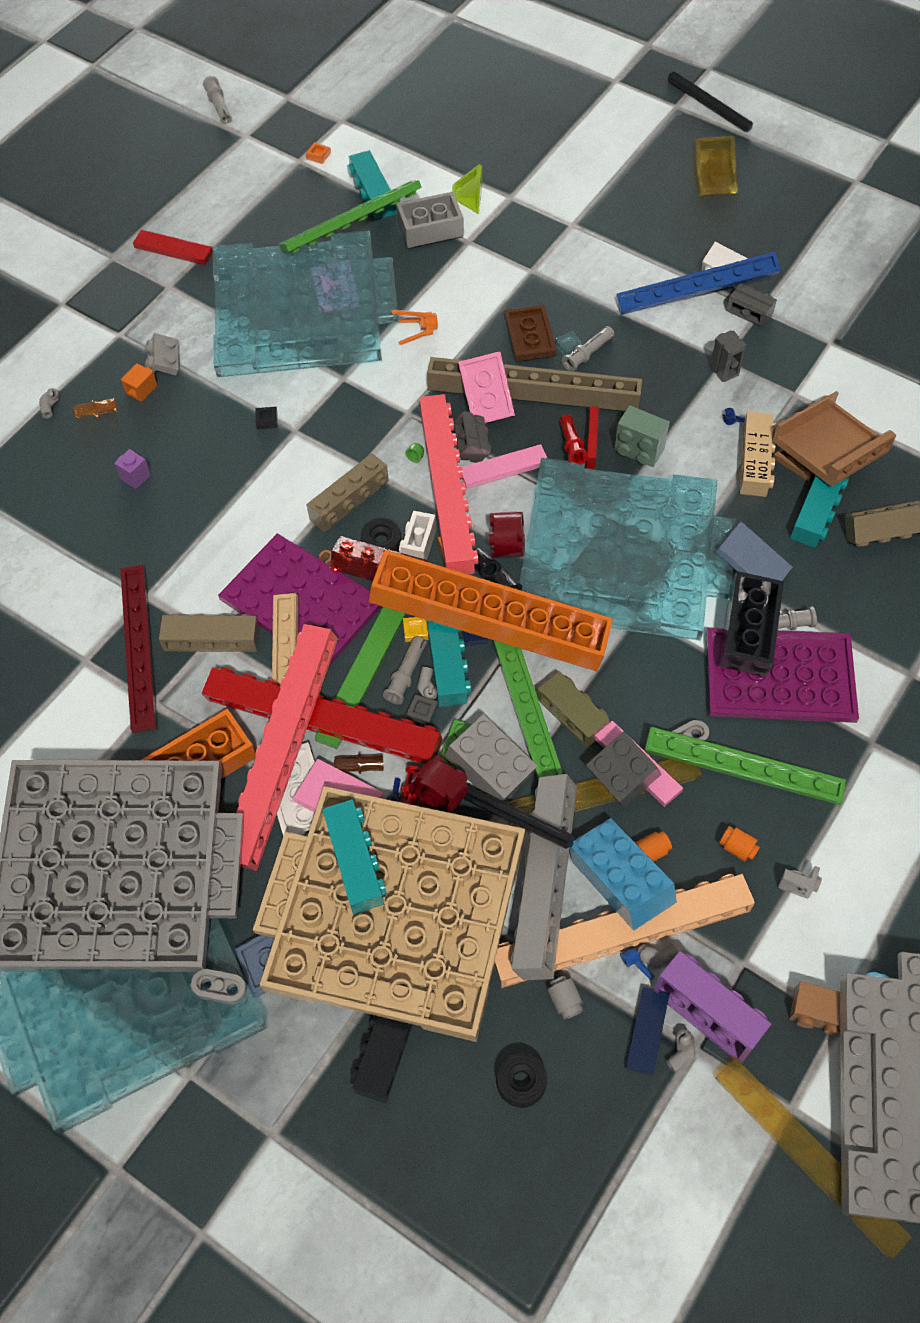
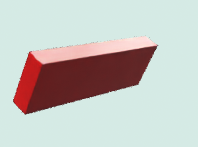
M590 406L586 471L591 472L595 470L599 408L595 406Z

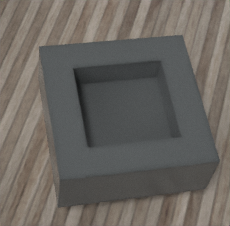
M415 694L406 714L407 719L430 726L438 708V701Z

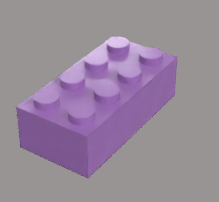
M681 951L661 973L653 989L656 993L659 991L669 993L668 1006L739 1064L743 1063L771 1026L763 1012L755 1008L752 1009L744 1002L743 997L739 993L728 990L721 984V980L715 974L707 973L699 967L696 959L688 954L684 955Z

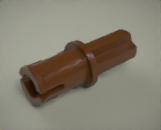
M358 754V757L335 758L334 767L343 772L358 771L359 774L365 771H383V755L361 756V754Z

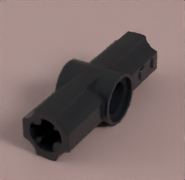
M482 546L473 549V551L477 550L478 564H475L474 567L486 580L517 590L522 589L523 586Z

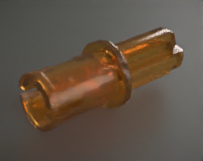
M114 398L102 401L92 400L91 403L73 406V413L76 418L90 415L97 417L98 414L117 412Z

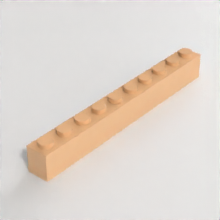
M728 874L711 884L709 881H705L688 891H685V889L676 890V904L634 931L617 912L612 914L610 911L598 914L596 919L586 921V919L574 921L570 927L563 929L560 927L554 972L750 912L755 904L743 874L737 876ZM504 942L498 946L494 968L501 988L527 981L522 980L511 967V956L514 954L515 943Z

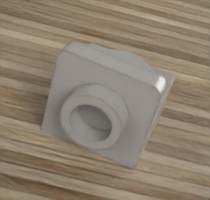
M814 866L809 878L799 871L785 869L778 888L808 899L813 891L818 892L822 881V877L818 876L820 867Z

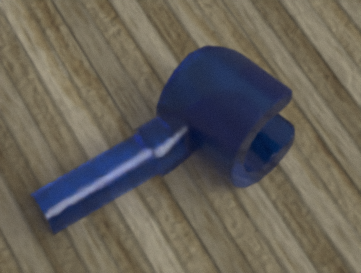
M726 408V415H722L726 425H732L736 422L744 423L745 421L744 417L736 416L733 408Z
M395 778L392 793L386 800L400 802L398 792L401 779Z

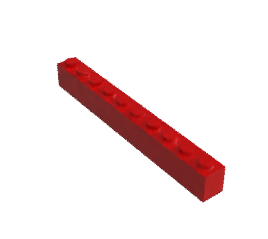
M221 667V669L211 668L201 693L207 701L270 719L273 702L278 698L281 690L278 683L271 680L262 682L247 673H243L242 676L234 674L233 670L226 667ZM318 695L307 730L315 733L320 732L346 742L426 764L438 755L443 740L440 732L435 727L424 725V728L419 727L408 719L402 718L398 721L391 719L392 716L383 712H378L377 714L370 713L365 707L355 705L354 708L349 707L341 700L332 699V701L323 699L321 695Z

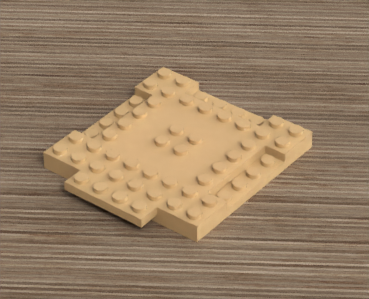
M324 786L308 836L285 832L253 927L255 934L275 938L260 987L264 992L315 1004L316 1001L422 1026L424 1030L477 1042L510 895L523 849L525 829ZM352 799L355 808L361 807L365 822L360 825L363 832L368 830L372 846L367 848L370 855L375 854L380 870L375 871L377 880L383 879L387 892L386 895H382L384 905L354 915L322 810L323 808Z

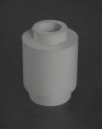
M562 976L550 982L552 987L547 991L558 1015H562L563 1019L566 1020L584 1011L581 1006L583 1001L572 979L566 980L565 976Z

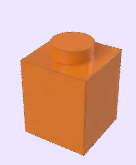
M137 363L120 379L125 394L141 402L157 387L154 372L149 367H143Z

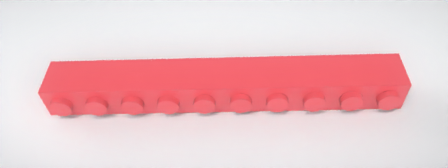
M445 394L419 397L445 568L468 575L475 574L474 565L478 564L477 550H472V547L475 546L474 533H469V529H472V521L470 515L466 516V512H469L468 499H463V495H466L465 482H460V479L463 478L462 466H457V462H460L459 449H454L457 446L456 433L452 434L451 432L454 431L453 418H449L452 415L451 404L446 403Z
M304 624L302 631L297 636L294 654L290 656L286 676L281 680V690L278 698L275 699L272 705V715L264 727L262 743L257 747L253 768L248 772L245 790L241 793L238 800L239 806L236 813H243L244 815L240 866L242 868L253 871L258 870L338 638L331 629Z

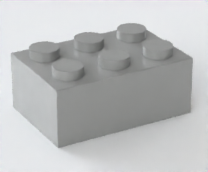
M453 191L396 203L398 224L407 248L464 236V218Z
M484 714L449 745L444 756L458 770L463 771L467 775L468 780L478 790L503 802L519 789L537 768V765Z

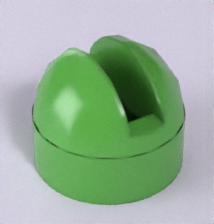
M414 443L407 448L405 454L410 461L417 463L424 456V448L421 444Z

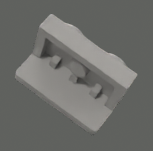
M154 333L151 340H147L145 345V352L148 353L145 367H149L154 373L157 370L176 376L179 371L178 339Z

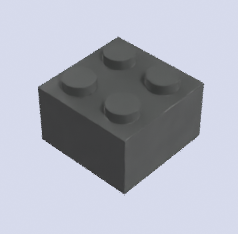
M624 731L586 764L590 771L624 808L662 775L659 768Z

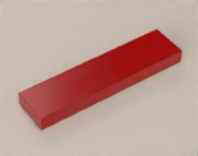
M142 229L133 241L134 248L206 265L213 253L211 246Z

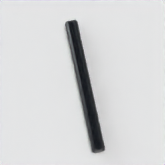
M672 71L669 73L668 81L737 127L745 132H749L753 128L751 120L677 72Z
M467 785L468 793L464 800L564 849L573 846L574 836Z

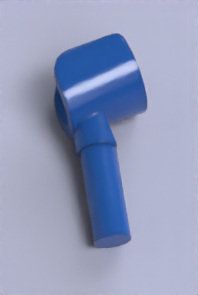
M629 949L621 954V959L627 967L635 964L650 981L655 977L643 964L637 950Z

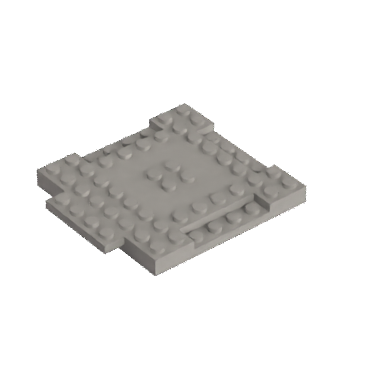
M12 760L0 831V972H41V969H149L150 972H198L206 969L210 918H237L244 824L243 813H218L222 776L220 762Z
M900 952L898 954V979L846 973L840 977L842 1214L920 1224V954Z

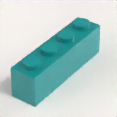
M370 150L348 156L349 164L347 165L349 176H353L356 189L359 188L362 201L365 200L367 202L391 190ZM387 204L383 206L384 210L375 214L370 212L375 220L397 214L396 204L391 206Z
M816 475L790 539L814 548L817 547L819 540H825L829 530L825 525L826 523L831 524L836 513L832 508L833 506L838 508L842 498V494H839V491H845L849 478H845L831 487Z
M427 620L439 707L466 704L467 694H471L470 679L465 680L464 673H468L467 659H462L461 653L465 652L463 638L459 639L458 632L462 631Z
M352 799L323 808V814L353 915L384 905L382 895H386L387 892L383 879L377 880L375 871L380 870L375 854L370 855L367 848L372 846L368 830L363 832L360 825L365 822L361 807L355 808Z

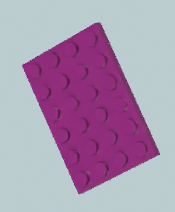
M278 533L218 595L220 601L240 614L256 616L259 626L273 634V595L296 593L298 595V634L302 631L304 624L331 629L338 638L329 667L382 607L369 603L370 590Z
M707 628L706 647L710 717L858 722L859 712L851 634L778 631L774 663L766 677L718 667L723 628Z

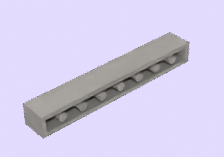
M567 774L539 777L538 788L535 790V810L532 811V816L571 834L577 786ZM531 832L528 837L529 851L528 856L525 858L526 872L525 879L522 881L523 893L521 904L518 907L519 921L518 928L514 933L515 948L514 954L511 956V967L522 980L553 979L570 847L564 849Z

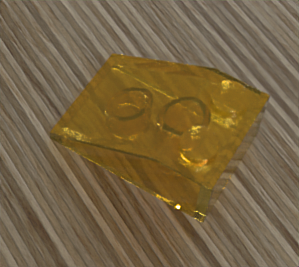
M734 136L696 138L693 156L699 196L738 193Z

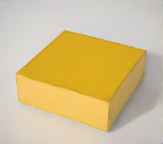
M419 617L403 618L405 642H412L415 636L429 640L427 620Z

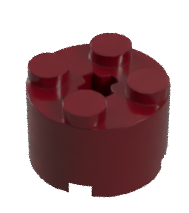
M523 512L490 513L492 532H489V543L492 545V557H524L525 534L523 529Z
M435 756L424 765L409 784V792L412 796L414 793L419 798L417 803L421 807L453 813L468 793L466 783L468 777L463 771L453 769L442 758Z

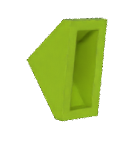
M480 164L457 180L452 187L457 202L479 214L482 194V165Z

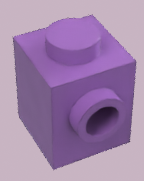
M130 449L114 463L120 479L135 489L151 476L146 460Z

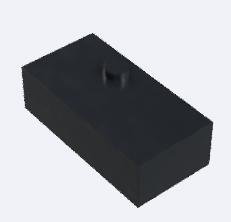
M740 571L736 572L729 589L718 667L766 677L774 663L784 581Z

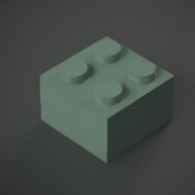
M629 405L618 423L614 451L654 468L665 449L670 421Z

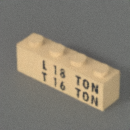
M747 411L743 425L740 494L766 497L769 488H773L774 475H771V471L774 470L775 458L772 457V453L774 454L776 444L773 442L772 436L775 435V427L777 426L776 423H773V414Z

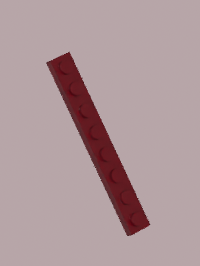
M144 565L120 568L130 729L133 734L157 730Z

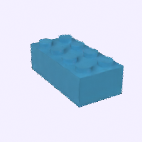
M611 818L573 841L574 844L570 847L573 864L633 931L677 903L674 883Z

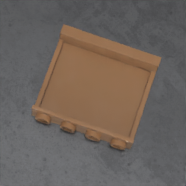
M838 391L824 396L820 401L810 404L801 412H796L787 420L780 421L775 427L773 438L775 444L831 487L889 452L897 435L891 430L878 435L837 405L835 402L839 394Z

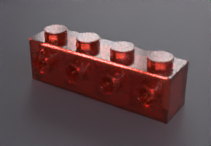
M340 536L331 551L330 569L373 581L386 548ZM386 549V550H389V551H392V552H395V553H399V554H402V555H405V556H409V557H412V558H415V559H419V560L428 562V560H426V559H422V558H418V557L411 556V555H408V554H404V553H400V552L393 551V550H390V549Z

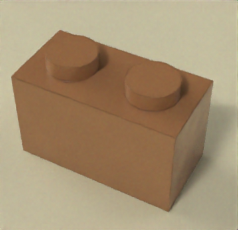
M800 981L794 989L789 1020L796 1021V1024L803 1028L817 1027L824 1029V1032L828 1035L840 1036V992Z

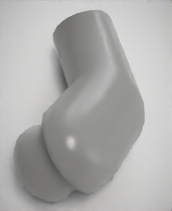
M422 667L417 688L423 697L434 700L437 697V689L431 682L434 669Z
M642 944L637 949L641 961L654 967L663 966L678 954L673 944L668 945L662 950L649 947L647 944Z
M686 1029L680 1030L676 1035L677 1053L666 1060L667 1065L673 1072H676L689 1062L695 1054L694 1037Z

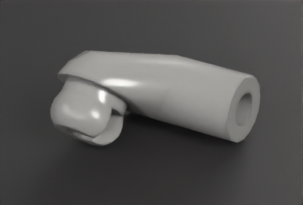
M55 388L48 389L39 399L43 418L48 419L53 416L51 407L59 399V392Z

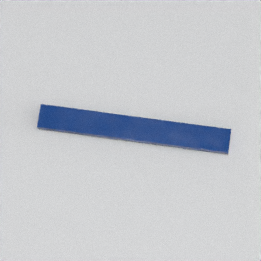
M771 252L616 294L621 315L775 275L780 273L781 269L776 252Z

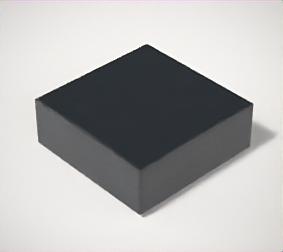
M277 406L255 408L256 429L278 428Z

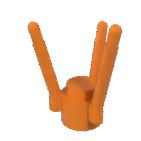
M403 310L391 311L392 314L419 317L398 319V322H419L420 329L425 330L399 341V345L425 335H431L433 330L438 329L436 313Z

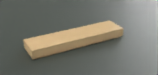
M296 593L273 595L272 681L278 683L279 686L282 678L286 676L289 658L294 654L297 645L298 595Z

